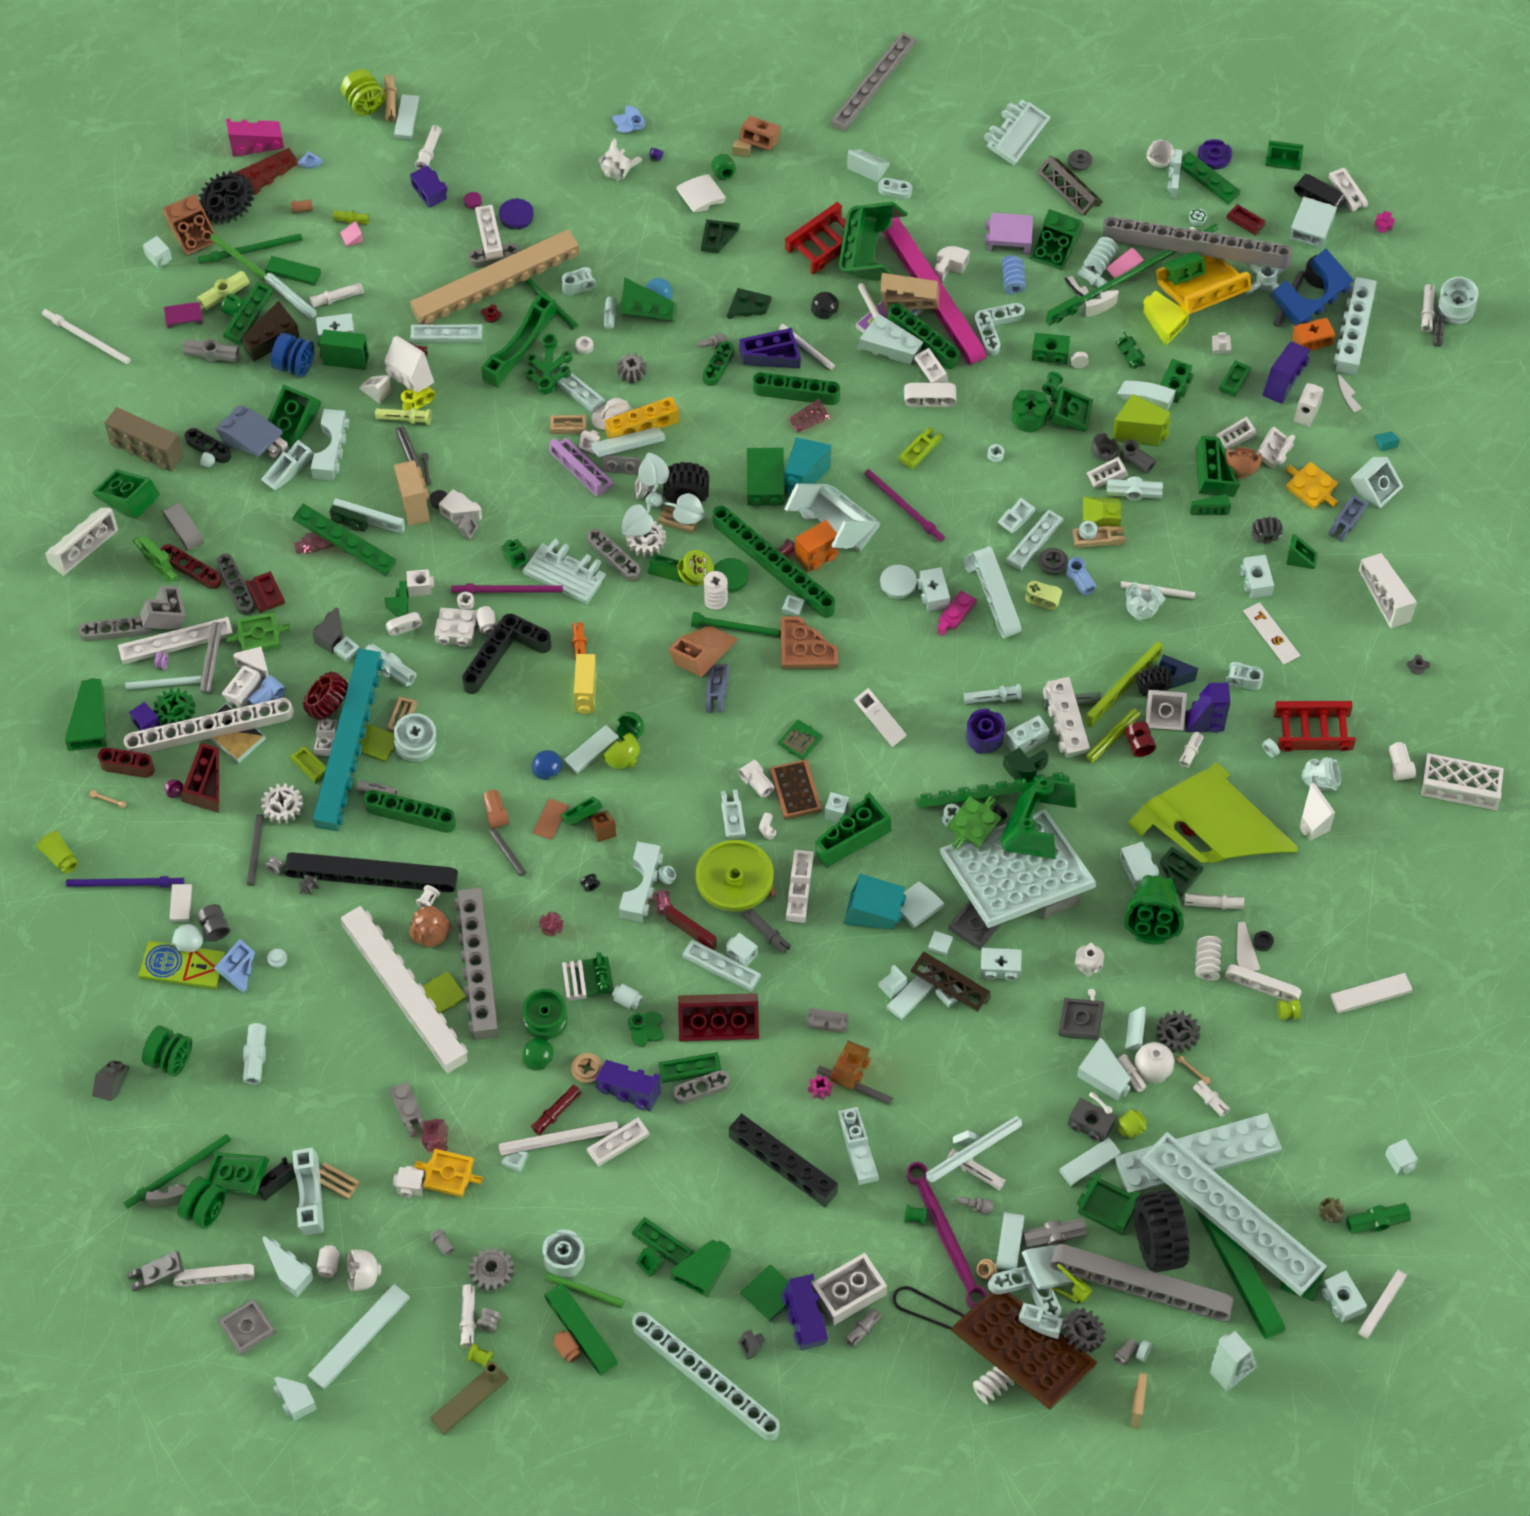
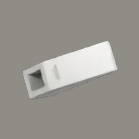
M869 688L854 699L892 747L907 736Z

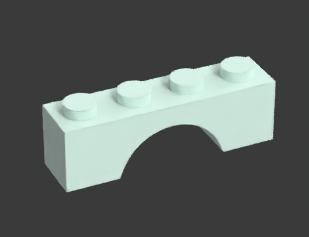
M323 410L321 419L322 434L329 437L332 441L325 450L314 453L311 465L313 479L334 481L336 474H339L340 464L338 462L343 456L342 444L346 442L345 429L349 428V418H346L345 411Z
M637 841L633 856V867L642 874L643 881L634 890L623 892L619 906V918L642 923L644 916H648L650 907L648 900L652 899L654 894L652 885L653 882L658 880L657 867L662 865L663 861L660 846Z
M313 1148L292 1151L294 1172L299 1188L298 1228L304 1236L324 1233L319 1156Z

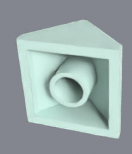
M861 149L848 151L847 169L875 182L880 180L891 163Z

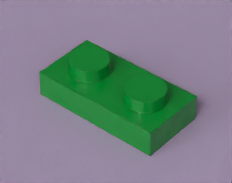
M1235 360L1220 384L1219 390L1235 397L1251 372V367Z
M592 796L560 816L563 822L569 826L577 825L587 816L595 815L603 806L598 799Z

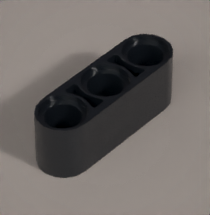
M1304 174L1294 186V191L1300 197L1314 199L1337 207L1336 212L1346 201V197L1341 191L1310 174Z

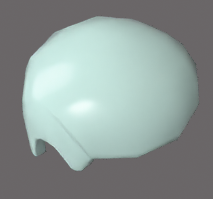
M190 924L177 928L172 939V945L175 944L178 951L187 953L195 952L203 943L201 931Z

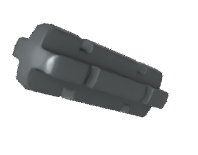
M1438 314L1435 316L1434 346L1441 347L1443 343L1444 315Z

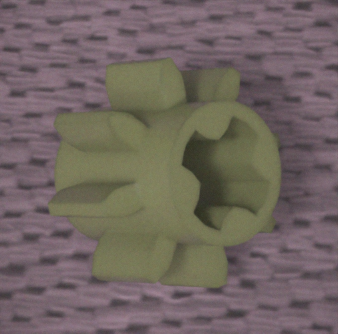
M1328 1197L1319 1205V1216L1324 1222L1328 1220L1331 1223H1336L1344 1215V1205L1339 1198L1335 1200Z

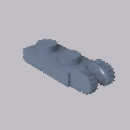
M1352 495L1335 519V523L1328 535H1335L1338 527H1341L1344 530L1341 532L1339 540L1343 542L1366 511L1369 503Z
M729 664L713 665L709 669L705 696L707 713L713 712V700H717L718 712L724 711V699H726L730 673Z

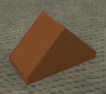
M607 810L589 816L598 842L616 837L615 820Z

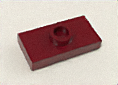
M1236 204L1227 214L1228 220L1253 235H1256L1266 223L1264 219L1239 204Z

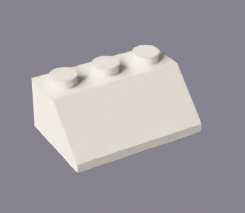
M395 336L384 360L388 376L396 379L398 383H402L416 393L433 384L434 380L425 353L402 338Z

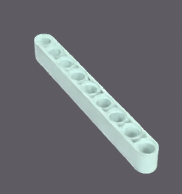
M638 1312L633 1316V1331L646 1344L763 1439L773 1441L779 1436V1421L776 1417L649 1314ZM642 1321L646 1322L647 1325L645 1327H638L637 1323ZM656 1334L663 1336L660 1340H654L652 1337ZM672 1347L679 1349L676 1353H670L668 1350ZM687 1360L695 1362L692 1366L684 1364ZM708 1373L711 1376L708 1379H702L700 1375ZM719 1386H724L727 1388V1390L724 1392H718L716 1388ZM735 1399L743 1401L741 1405H734L732 1402ZM752 1412L759 1414L755 1419L750 1418L748 1415ZM772 1425L775 1427V1430L768 1432L764 1428Z

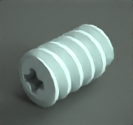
M1108 237L1100 238L1085 259L1084 266L1094 273L1102 275L1109 262L1115 256L1116 251H1118L1117 243Z

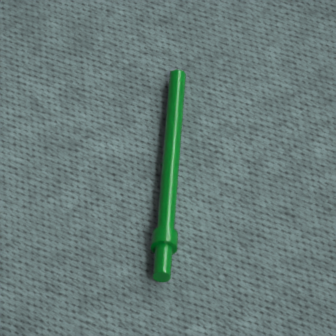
M299 233L234 249L240 254L301 241L302 236ZM217 250L197 258L200 264L209 261L217 262L222 258L231 257V255L226 251L218 252Z
M530 277L524 281L537 295L541 293L549 297ZM556 303V313L573 330L578 327V324Z
M228 1134L210 1144L146 1188L142 1187L137 1190V1194L123 1202L125 1207L129 1209L139 1201H145L147 1192L159 1189L230 1142L231 1139Z

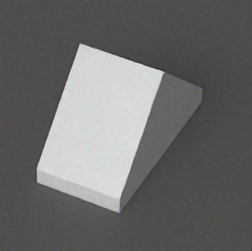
M388 375L371 376L359 387L362 392L379 404L392 393Z
M262 647L237 652L233 655L237 667L242 668L246 666L256 670L262 679L269 676Z

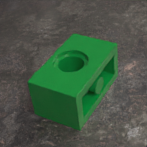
M1035 333L1032 361L1067 364L1070 336Z

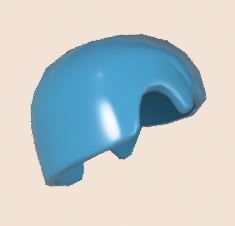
M654 278L646 284L645 288L671 300L673 291L667 280Z

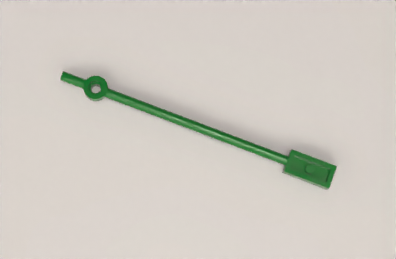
M1215 223L1202 231L1213 233L1219 230V227ZM1166 250L1082 297L1074 296L1049 310L1045 320L1049 326L1054 323H1060L1065 317L1076 314L1079 306L1084 304L1085 301L1095 298L1100 293L1117 286L1177 253V251Z

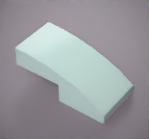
M1020 498L1011 510L1008 509L997 523L1010 533H1014L1031 517L1036 509Z
M1023 1303L1019 1321L1041 1334L1058 1339L1063 1326V1319L1043 1314V1307Z

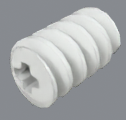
M718 571L709 572L704 578L705 605L712 610L723 608L728 601L727 578Z
M1205 936L1197 941L1195 975L1202 980L1216 981L1220 979L1218 974L1220 972L1219 965L1221 964L1219 960L1221 958L1220 951L1222 950L1220 946L1222 940L1220 938Z
M994 1366L993 1371L989 1370L986 1376L982 1375L980 1377V1381L975 1380L973 1387L977 1396L988 1405L987 1398L992 1401L995 1400L993 1393L1001 1396L1000 1388L1007 1391V1383L1011 1386L1015 1384L1012 1379Z

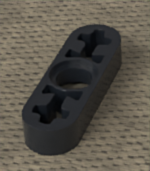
M196 428L188 429L185 432V440L190 447L201 453H211L215 461L219 463H226L231 459L230 448L227 445ZM206 443L213 444V446L208 449L203 447V445Z

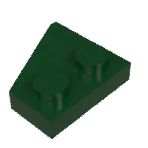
M706 219L701 251L719 253L738 232L740 223Z
M738 288L727 318L732 319L735 315L743 314L744 317L767 314L772 296Z
M1173 847L1160 860L1161 867L1167 877L1174 881L1180 897L1186 893L1204 869Z

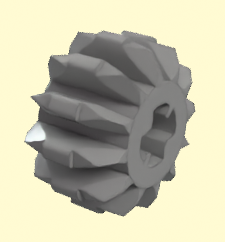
M628 353L627 357L621 356V360L617 362V374L620 375L621 380L626 379L627 383L630 381L636 383L637 379L642 380L643 376L647 373L646 361H644L642 356L637 357L636 353L634 355Z

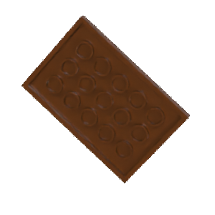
M990 1292L953 1325L951 1331L1046 1408L1051 1410L1095 1368L1098 1362L1087 1353H1083L1082 1349L1076 1350L1074 1343L1069 1345L1070 1340L1064 1338L1063 1334L1060 1333L1058 1339L1052 1338L1020 1322L1019 1315L1023 1303L1010 1292L1000 1295Z

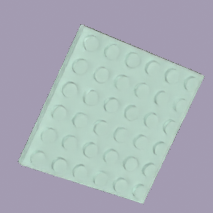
M1046 809L1034 813L1032 820L1037 822V832L1054 834L1056 859L1003 850L1001 837L1007 823L996 827L980 849L966 842L963 843L959 850H956V847L954 848L952 844L940 848V855L988 928L1096 887V881Z

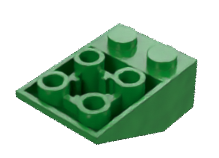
M1049 209L1030 259L1063 270L1084 226L1082 220Z

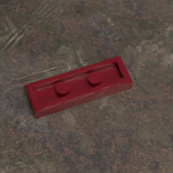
M669 906L666 909V920L701 944L713 950L717 947V937L674 907Z

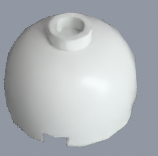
M1146 1043L1136 1053L1134 1067L1138 1069V1074L1144 1081L1153 1084L1162 1083L1173 1073L1175 1063L1173 1053L1162 1043Z
M351 1250L348 1253L347 1272L350 1273L351 1279H347L350 1291H362L371 1288L375 1284L377 1276L381 1275V1264L377 1263L375 1256L367 1250Z

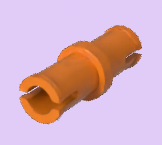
M577 622L578 627H576V623L572 624V645L575 650V660L576 654H586L585 645L587 644V639L584 637V624L582 622Z

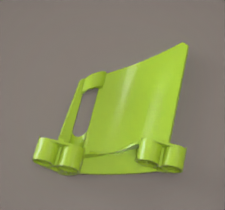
M1218 762L1150 799L1127 823L1141 837L1149 828L1155 825L1201 863H1217L1228 858L1249 855L1297 852V845L1226 780L1231 774ZM1178 821H1183L1212 850L1198 852L1174 829V824Z

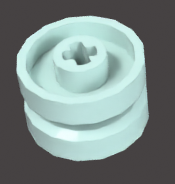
M411 713L403 716L396 723L394 728V748L403 760L422 762L433 754L436 748V727L427 716Z

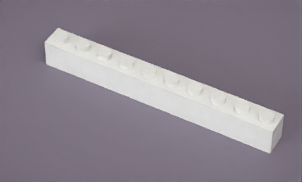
M359 906L342 916V927L445 1072L448 1074L468 1062L467 1048L463 1043L459 1044L455 1031L446 1026L447 1021L442 1013L438 1014L436 1012L433 1000L426 998L424 988L420 983L416 984L412 971L409 968L406 970L403 966L404 961L402 957L393 952L394 947L389 939L385 940L383 938V931L379 925L375 926L373 924V918L369 911H364Z

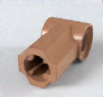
M494 789L487 791L483 794V800L487 809L486 814L490 829L509 825L507 811L503 807L499 791Z

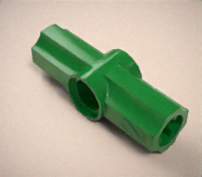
M1406 1203L1388 1207L1378 1205L1369 1208L1366 1212L1346 1217L1347 1228L1351 1235L1370 1230L1380 1232L1388 1229L1391 1225L1411 1220L1410 1209Z

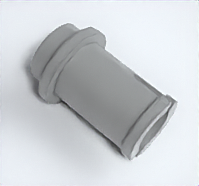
M438 1229L431 1234V1242L438 1246L444 1256H448L455 1248L446 1238L445 1231Z
M1129 1338L1126 1344L1119 1351L1115 1352L1114 1360L1122 1366L1128 1364L1129 1358L1139 1348L1138 1343Z

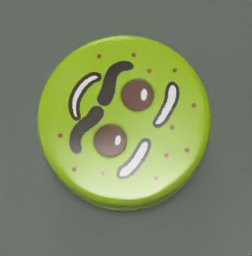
M691 550L680 558L677 569L679 576L686 584L698 587L704 584L705 576L709 572L714 571V565L711 558L703 551Z

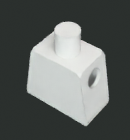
M1306 384L1298 402L1293 422L1311 428L1322 402L1323 388L1315 384ZM1306 407L1310 409L1309 413L1304 412Z

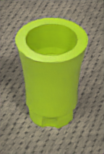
M58 831L46 834L38 842L37 850L44 854L64 874L70 873L77 868L79 861L63 841Z

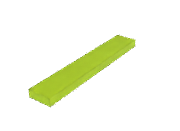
M1157 641L1087 713L1086 725L1092 727L1135 683L1138 673L1144 669L1147 670L1161 656L1162 643Z

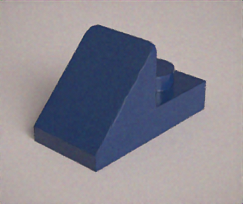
M1164 654L1160 660V666L1167 667L1170 675L1174 676L1172 688L1196 680L1199 668Z

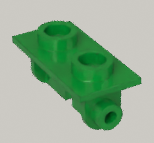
M1124 331L1125 337L1116 340L1117 347L1123 355L1129 352L1124 358L1130 367L1136 369L1141 362L1145 366L1146 364L1142 360L1145 358L1140 348L1136 350L1134 346L1137 343L1132 335L1128 337Z

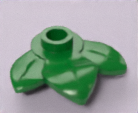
M649 1011L644 1015L641 1013L631 1015L628 1019V1027L632 1031L631 1037L633 1042L639 1047L644 1048L648 1040H662L664 1035L658 1024L663 1019V1016L653 1011ZM641 1022V1025L636 1026L634 1023Z

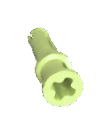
M376 408L375 419L409 421L411 424L417 422L430 425L431 409L416 410L412 408L410 410Z

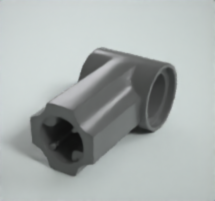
M1126 440L1123 443L1120 454L1121 460L1125 463H1132L1144 473H1149L1156 464V460L1141 450L1136 441Z

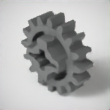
M1174 1010L1173 1015L1167 1012L1165 1018L1161 1017L1160 1024L1157 1025L1156 1030L1158 1031L1156 1036L1160 1038L1159 1043H1165L1168 1048H1173V1053L1176 1052V1049L1183 1053L1184 1048L1190 1051L1192 1045H1197V1040L1200 1037V1033H1198L1200 1026H1195L1197 1019L1191 1020L1192 1014L1185 1016L1183 1010L1180 1014H1177L1176 1010Z
M1084 1307L1081 1310L1075 1308L1066 1315V1318L1062 1320L1065 1324L1062 1330L1067 1332L1064 1338L1070 1339L1069 1345L1074 1343L1076 1350L1082 1348L1083 1353L1087 1350L1091 1353L1095 1349L1097 1350L1106 1339L1103 1336L1106 1330L1101 1329L1104 1323L1097 1321L1099 1316H1092L1093 1311L1090 1310L1087 1313Z

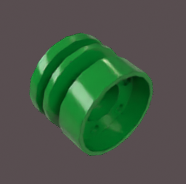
M158 1025L152 1030L146 1040L142 1052V1063L154 1069L160 1067L162 1072L168 1073L173 1077L177 1076L184 1069L190 1057L193 1040L191 1037L183 1036L181 1033L174 1035L173 1030Z

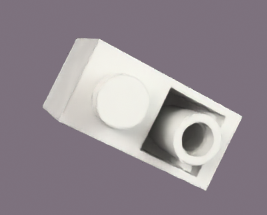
M454 489L439 503L440 514L453 523L456 522L457 518L463 519L465 514H472L476 521L482 519L480 505L476 502H471L463 493H458Z

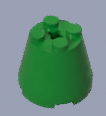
M1145 875L1143 880L1139 882L1124 916L1125 928L1136 936V940L1148 944H1164L1165 940L1175 936L1178 937L1184 927V915L1174 881L1171 878Z

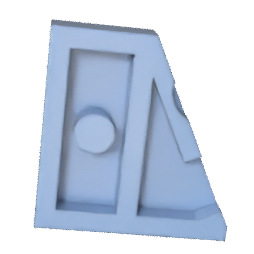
M239 939L214 969L243 993L248 986L247 981L251 972V962L253 961L255 951Z

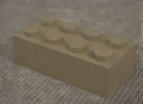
M116 407L104 422L110 444L113 447L121 448L130 455H136L145 462H151L160 469L172 472L183 457L177 434Z

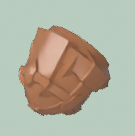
M423 906L414 913L412 922H410L409 934L413 942H417L427 948L437 946L446 941V936L452 926L447 916L434 906Z

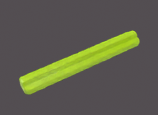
M1135 708L1132 709L1086 753L1085 758L1090 763L1098 759L1125 732L1129 725L1135 723L1140 718L1141 713Z

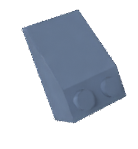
M241 405L236 407L215 428L225 445L258 457L283 434L281 429L255 411Z

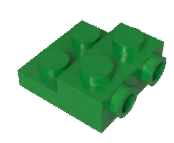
M1061 386L1051 395L1050 401L1053 402V405L1048 409L1047 416L1050 417L1049 422L1062 428H1066L1069 425L1085 432L1088 428L1093 399Z

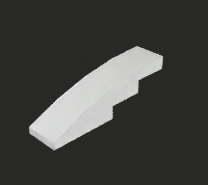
M794 851L786 921L805 923L814 857L813 851Z

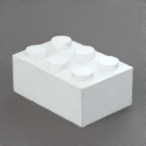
M866 1253L861 1254L812 1283L814 1294L818 1293L819 1300L817 1301L833 1326L887 1295V1285Z

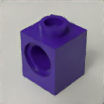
M143 702L129 712L132 722L140 731L160 726L158 716L146 702Z

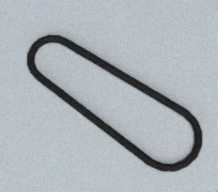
M902 1286L893 1295V1302L899 1310L950 1330L952 1329L951 1326L900 1307L896 1302L898 1292L903 1289L912 1290L961 1317L964 1316L961 1312L913 1287Z

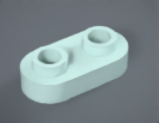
M883 178L878 183V191L884 196L908 199L912 195V185L902 180Z

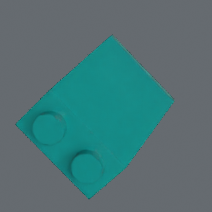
M795 438L785 470L784 493L791 495L796 484H815L830 469V444Z
M860 874L851 890L843 924L893 929L896 923H900L902 917L900 907L904 906L906 895L904 894L905 887Z

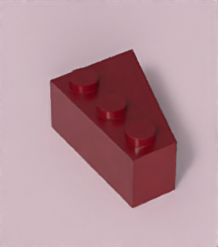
M200 742L182 790V802L219 813V748Z

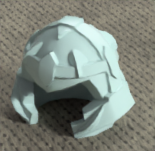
M1134 582L1126 588V608L1136 620L1142 621L1143 619L1152 618L1166 599L1161 593V589L1151 584L1148 589L1152 592L1149 593L1138 589V583Z
M1329 757L1323 758L1321 762L1317 759L1309 760L1305 765V769H1303L1302 780L1309 787L1312 783H1315L1320 791H1336L1337 787L1341 784L1337 760Z

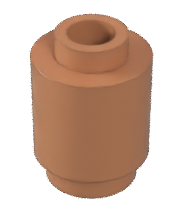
M563 1330L554 1336V1347L568 1363L575 1361L582 1355L581 1347L570 1331L565 1332Z

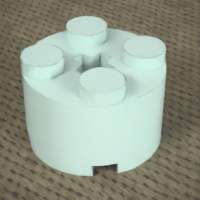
M563 1229L555 1231L554 1234L549 1235L545 1239L542 1251L547 1271L562 1278L576 1276L585 1263L584 1244L578 1235L573 1231Z

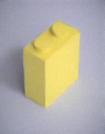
M576 654L574 679L575 713H594L597 680L595 654Z

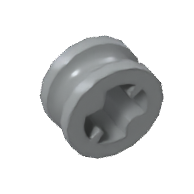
M273 856L269 858V862L265 863L266 869L275 875H279L280 869L285 867L279 859Z

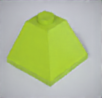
M1083 497V522L1092 521L1097 527H1120V498Z

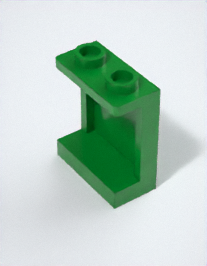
M1097 1173L1094 1178L1090 1177L1086 1185L1088 1189L1086 1194H1081L1078 1199V1214L1123 1235L1135 1212V1200L1141 1193L1134 1190L1133 1194H1130L1100 1178L1101 1174Z

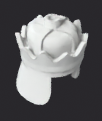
M613 138L609 151L599 158V163H601V170L604 171L605 176L619 181L621 178L624 180L629 169L639 164L642 158L637 156L630 160L623 155L625 150L619 151L616 146V139Z

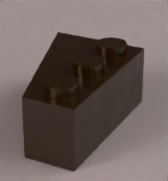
M279 301L242 336L244 350L253 362L272 352L275 341L281 333H288L297 338L300 337L297 323Z

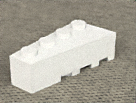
M1382 553L1361 559L1358 570L1389 627L1394 628L1411 622L1417 601L1393 570L1388 560L1385 559Z

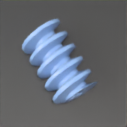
M1014 255L1005 256L1002 259L1004 291L1006 294L1014 295L1026 289L1024 261Z

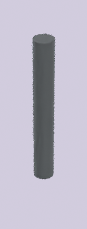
M496 828L491 829L490 835L519 876L525 875V869Z

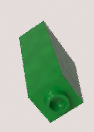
M90 678L81 681L65 737L68 751L107 747L104 687L101 678Z

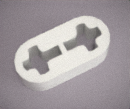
M413 612L388 621L386 628L389 635L396 636L419 628L422 625V620L419 613Z

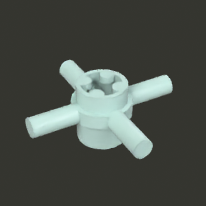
M1246 263L1257 274L1256 282L1251 284V290L1246 291V294L1249 295L1258 288L1264 291L1276 289L1279 286L1277 284V275L1288 268L1281 269L1263 265L1259 267L1257 264Z

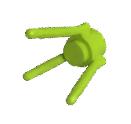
M1057 1264V1267L1075 1284L1071 1290L1074 1294L1072 1295L1056 1287H1052L1053 1291L1070 1298L1075 1303L1078 1301L1084 1303L1093 1290L1083 1279L1073 1276L1061 1264Z

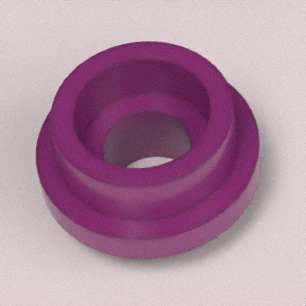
M175 779L169 780L164 788L166 795L170 798L179 796L183 790V783Z

